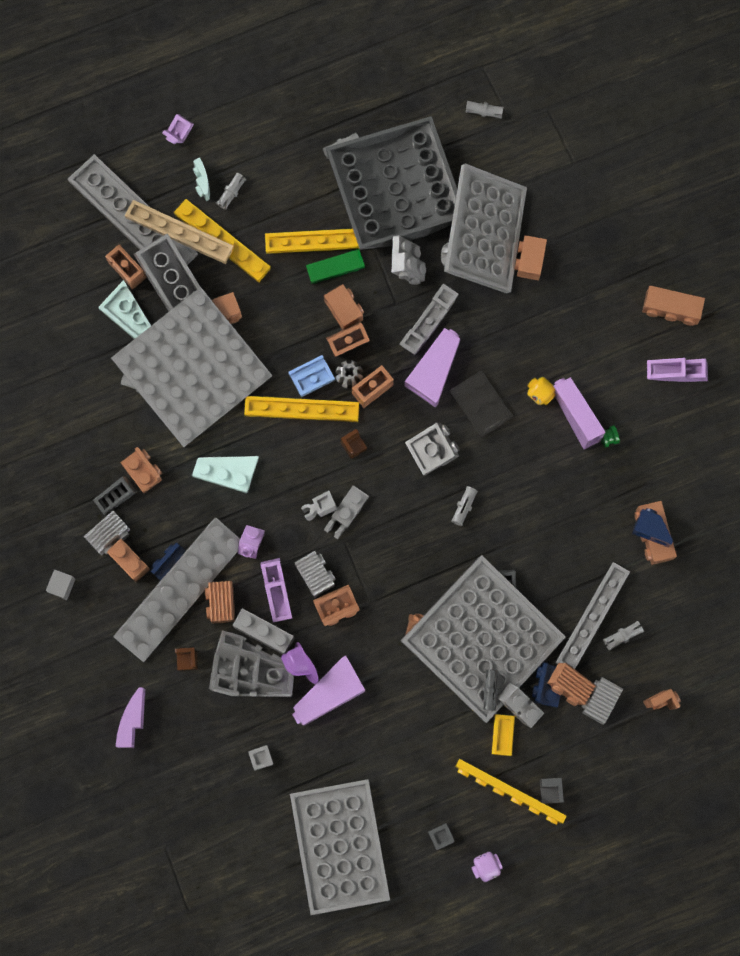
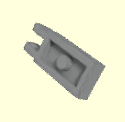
M352 486L338 506V509L331 516L332 519L328 522L324 531L327 533L331 531L337 521L341 526L335 532L334 537L339 539L344 530L350 526L369 496L355 486Z

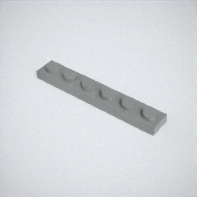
M614 562L611 564L555 662L556 664L567 663L572 668H576L630 571Z

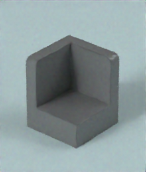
M562 778L540 780L541 801L543 804L564 802Z

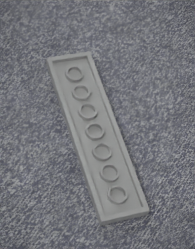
M95 154L68 178V181L139 250L163 236L125 218V214L133 200L146 206L148 205ZM172 240L187 265L198 255L195 250Z
M214 518L113 637L144 662L204 592L205 588L209 586L208 583L216 578L238 552L240 538L217 518Z

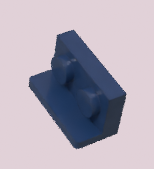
M177 542L174 545L171 544L164 552L166 555L161 560H156L152 565V574L161 581L186 551Z
M543 663L542 667L538 666L536 678H539L538 686L534 685L532 697L535 698L534 703L558 708L560 695L551 690L552 687L548 684L556 666L548 665V663Z

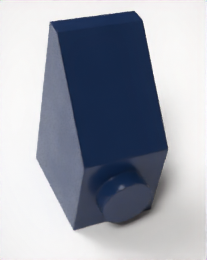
M642 509L632 534L669 548L673 540L662 517L653 509Z

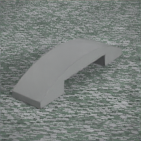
M443 284L419 320L400 342V345L416 355L441 323L459 294Z

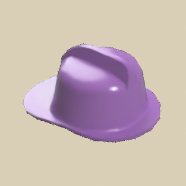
M297 642L294 649L283 654L281 657L285 669L293 676L305 675L310 682L317 684L318 674L316 668L300 643Z

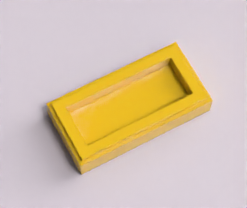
M495 714L492 754L512 756L515 716Z

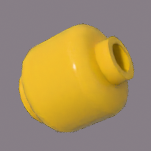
M544 377L538 380L534 378L527 385L529 387L527 395L538 405H547L556 395L554 393L555 388Z

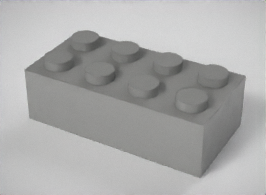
M168 233L134 253L135 258L168 311H171L200 288Z

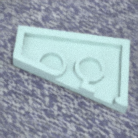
M124 280L98 307L99 310L134 339L151 326Z
M259 456L198 458L192 476L248 493Z

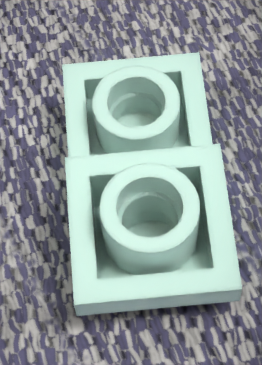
M199 157L193 161L195 166L193 171L197 177V187L195 189L200 197L204 196L205 200L208 201L210 200L209 182L204 165Z

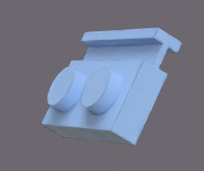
M322 355L289 371V375L301 397L335 381Z

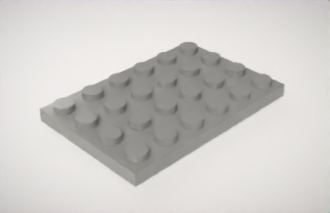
M468 164L461 165L444 272L504 293L511 292L527 187Z
M369 780L290 794L310 914L315 915L389 901L390 896Z

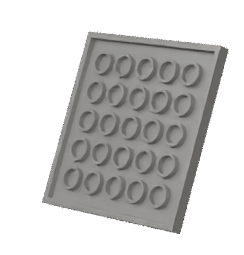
M201 287L111 357L113 362L183 447L272 377L271 373Z
M481 555L401 639V642L487 723L503 704L496 698L495 711L483 710V687H485L486 670H498L497 688L499 690L496 697L509 683L519 688L563 641L565 636Z

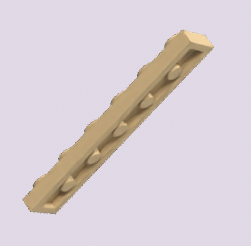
M135 200L132 201L125 214L126 219L163 236L168 233L172 240L224 264L227 263L234 249V246Z

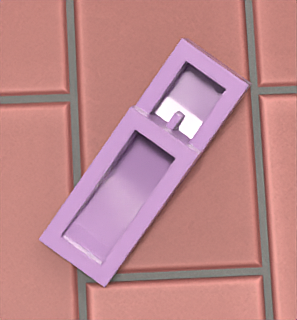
M686 358L647 360V379L678 382L708 381V363L706 359L686 360Z
M280 558L261 562L273 622L291 619L292 615Z
M144 688L137 689L124 711L117 733V748H134L135 728L143 729Z

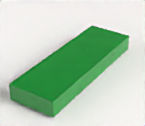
M359 249L306 265L311 284L365 268Z

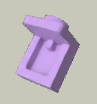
M176 114L168 130H164L162 133L173 144L184 143L194 124L180 114Z
M246 525L239 541L238 554L256 559L265 531Z

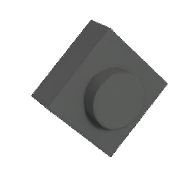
M446 823L428 831L436 850L455 842Z

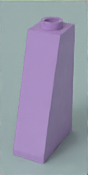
M444 328L405 381V387L434 407L438 405L459 346L460 338L455 331Z
M571 377L566 380L562 378L556 381L553 386L555 388V397L583 449L600 442L606 432Z
M346 656L342 657L293 707L295 712L292 715L297 724L302 723L305 726L365 692Z

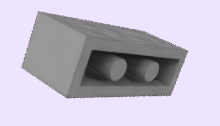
M243 608L233 624L235 629L281 654L288 652L295 639L293 635Z

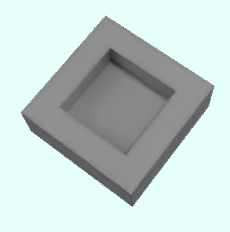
M267 745L248 751L254 771L273 765Z

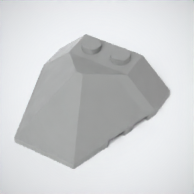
M222 630L213 660L209 689L230 696L291 697L294 676L285 669L281 657L274 653L271 656L262 651L263 647L259 645L255 647L246 642V638L241 635Z

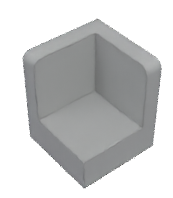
M54 570L46 591L67 600L75 578Z

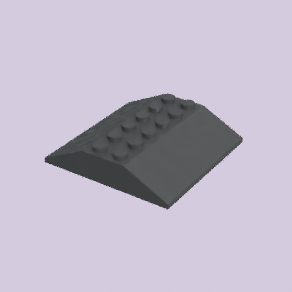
M432 116L326 147V152L360 250L393 246V236L400 235L412 241L452 225L457 187Z

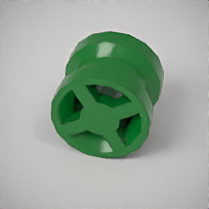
M614 425L610 426L607 430L604 429L606 433L601 440L604 448L609 447L612 443H620L619 435Z

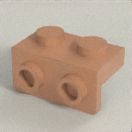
M349 585L313 600L324 626L335 625L340 619L352 617L360 610Z

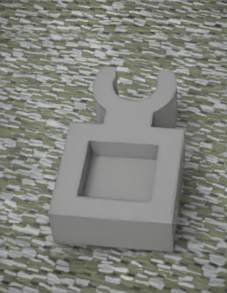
M330 491L313 498L314 504H306L301 508L304 513L310 511L309 514L305 515L308 521L314 519L316 514L323 517L338 509Z

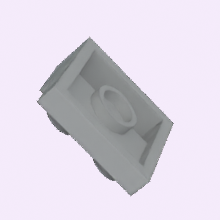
M400 235L393 236L391 273L399 276L400 279L409 281L410 284H420V282L425 281L426 273L425 263L419 260L421 255L420 247Z
M435 423L405 442L423 475H427L438 467L444 466L459 457L457 453L460 451L455 441L451 442L448 437L450 431L445 424L442 426L441 423Z

